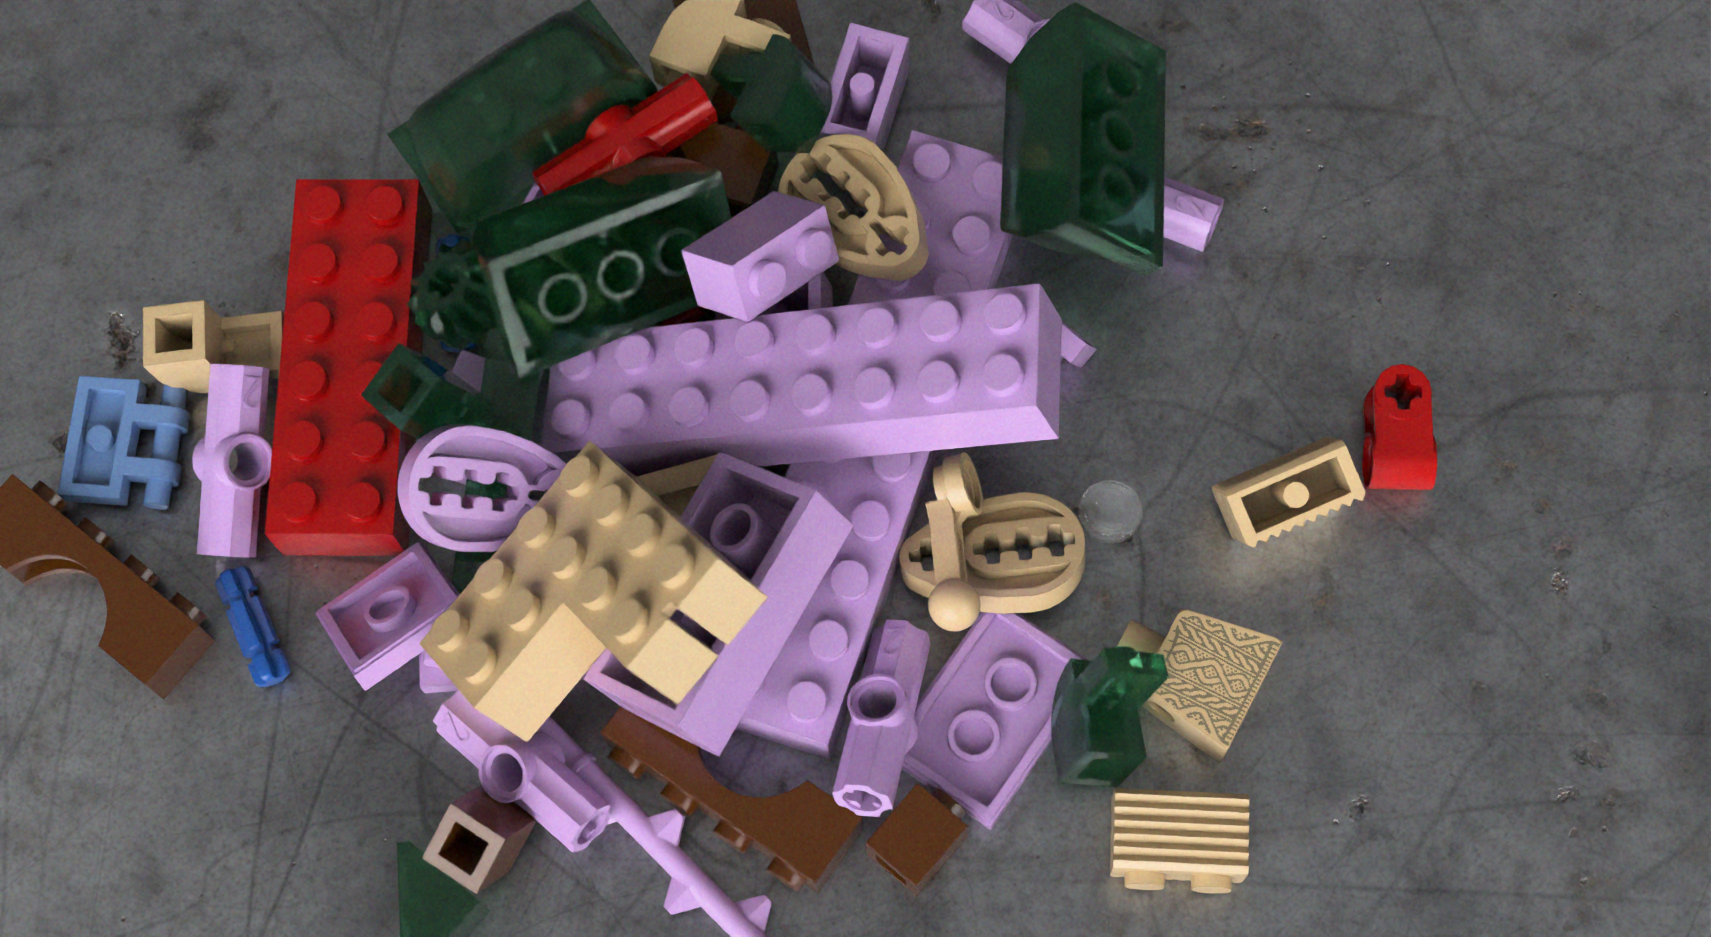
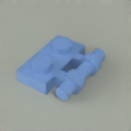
M79 376L57 494L67 502L127 506L131 482L146 483L143 501L145 507L157 510L168 509L172 488L179 486L182 466L176 463L180 437L188 433L191 414L185 410L188 390L164 385L160 405L145 404L147 387L141 380ZM140 429L155 430L151 458L135 457Z

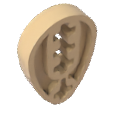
M853 134L831 135L809 144L790 161L781 177L778 192L825 205L839 261L835 265L866 277L897 281L909 279L922 270L929 255L923 217L916 199L896 166L875 143L867 138ZM818 170L825 174L829 173L837 187L843 191H848L860 208L868 210L867 213L860 219L856 215H850L842 202L837 197H831L823 184L818 179H812L811 176ZM886 234L898 244H905L907 249L900 255L893 251L889 252L880 235Z
M1021 492L983 499L982 513L968 517L962 523L968 583L974 587L979 595L980 612L998 614L1032 613L1051 608L1070 596L1083 577L1086 564L1083 528L1075 514L1066 505L1052 497L1038 493ZM928 523L906 539L899 551L901 574L905 585L911 591L927 598L930 597L931 592L936 587L934 570L923 571L922 557L932 555ZM1061 541L1064 555L1051 556L1049 542ZM1028 544L1032 552V559L1019 560L1017 546ZM998 548L1000 562L987 564L985 550Z

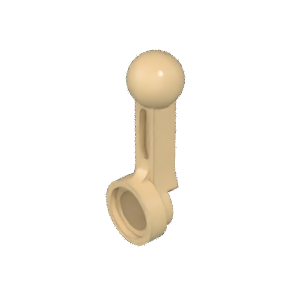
M965 452L945 457L942 465L933 468V484L937 499L925 502L929 519L936 584L929 597L928 609L932 620L939 627L947 631H961L970 627L976 621L981 606L977 591L968 583L962 523L966 518L982 513L983 496L975 466L969 455Z

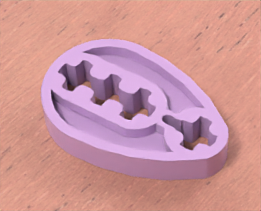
M467 424L446 425L434 429L421 437L409 450L399 472L398 499L406 521L426 541L454 551L493 552L497 551L516 529L522 516L539 501L529 498V492L532 490H548L558 479L566 463L536 443L505 431ZM435 466V476L452 481L462 480L466 470V478L468 480L491 484L494 483L497 473V482L507 485L506 497L495 498L494 503L488 497L468 494L464 496L461 505L460 496L437 491L433 492L431 502L429 503V493L419 490L418 484L420 477H431L433 467Z

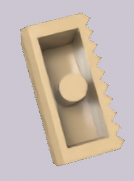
M1328 436L1211 486L1231 537L1254 548L1258 539L1267 543L1270 534L1279 538L1282 529L1291 532L1294 524L1303 527L1306 519L1315 522L1318 514L1327 517L1330 509L1339 512L1342 504L1351 507L1353 499L1363 501L1366 494L1346 444L1342 439L1328 438Z
M1115 788L1111 797L1109 876L1124 877V887L1137 890L1164 889L1165 879H1176L1180 881L1191 880V890L1195 892H1231L1232 883H1242L1249 872V794Z

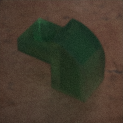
M772 34L763 53L720 54L710 75L737 100L730 117L767 152L810 154L832 106L833 93L828 79L789 39L781 35Z
M400 343L397 344L361 394L364 399L397 428L419 439L434 429L451 424H467L500 430L518 437L522 434L521 431L492 408L494 403L467 382L432 359Z
M1116 646L1104 648L1093 661L1074 658L1068 661L1056 687L1051 714V738L1059 783L1117 788L1147 758L1138 710L1169 678L1164 654L1140 652L1132 647Z

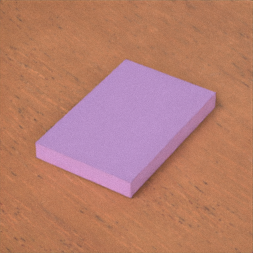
M982 612L917 703L914 718L918 727V737L914 746L905 753L902 770L931 790L938 787L945 791L963 807L966 814L991 830L1099 674L1100 667L1019 613L998 614Z

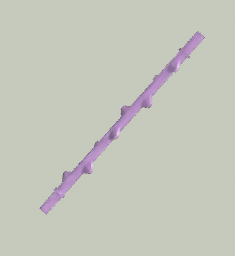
M549 716L536 732L546 733L553 737L562 748L565 765L610 804L609 811L612 813V816L607 825L618 822L672 877L663 907L671 915L702 907L730 937H768L764 932L772 902L763 894L734 903L679 847L685 815L679 809H673L649 817L595 762L597 757L592 752L587 754Z

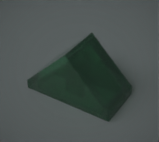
M397 842L400 937H468L490 910L457 881L422 858L424 853L412 842Z

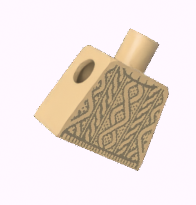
M1180 609L1166 636L1131 619L1114 654L1147 670L1135 700L1210 758L1221 763L1283 641L1273 636L1201 613Z

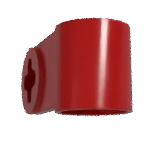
M1399 364L1390 366L1382 371L1374 386L1371 387L1364 398L1362 407L1364 427L1362 476L1366 489L1432 490L1435 485L1437 446L1433 435L1432 390L1427 377L1414 366ZM1389 392L1396 393V399L1386 396ZM1397 401L1408 405L1404 410L1398 409Z

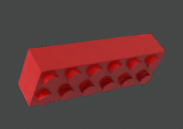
M296 179L265 535L282 555L398 556L409 548L410 525L406 521L400 507L398 478L406 455L416 443L433 211L419 179Z

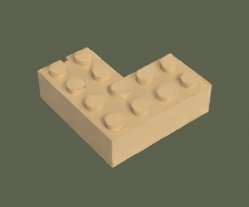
M589 441L579 454L565 465L558 479L537 504L522 516L516 529L495 554L479 567L473 580L447 611L437 617L431 630L419 644L476 710L528 742L606 648L625 668L676 704H679L718 658V655L672 621L670 617L677 609L681 610L728 645L768 596L640 479L593 442Z

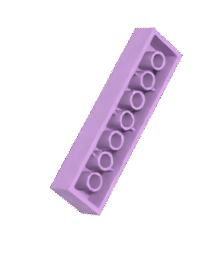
M1031 284L758 315L749 322L730 318L554 338L542 447L558 456L567 464L591 441L638 477L713 456L719 452L758 467L1059 439L1062 319L1041 284Z

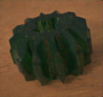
M461 239L454 247L441 244L437 258L433 261L422 259L425 270L420 277L410 281L416 293L410 298L407 306L414 312V316H416L415 323L421 327L423 333L435 341L440 340L447 346L455 347L462 351L469 343L483 346L489 330H503L499 320L503 313L516 308L509 296L514 292L518 284L508 272L509 267L503 263L504 259L490 248L486 250L475 242Z

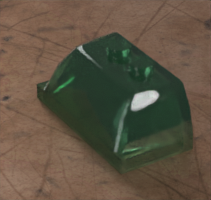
M585 0L572 10H565L552 15L485 56L418 106L409 120L387 135L454 230L459 234L533 184L535 180L532 172L585 139L589 125L604 111L622 104L633 108L658 92V90L592 1Z
M1077 2L1059 11L1027 41L1009 66L1006 75L1000 212L1001 231L1055 252L1093 260H1111L1143 276L1163 268L1166 51Z
M650 156L479 221L472 236V241L482 269L509 370L521 379L698 307L681 250L731 219L721 171L710 165L685 158Z

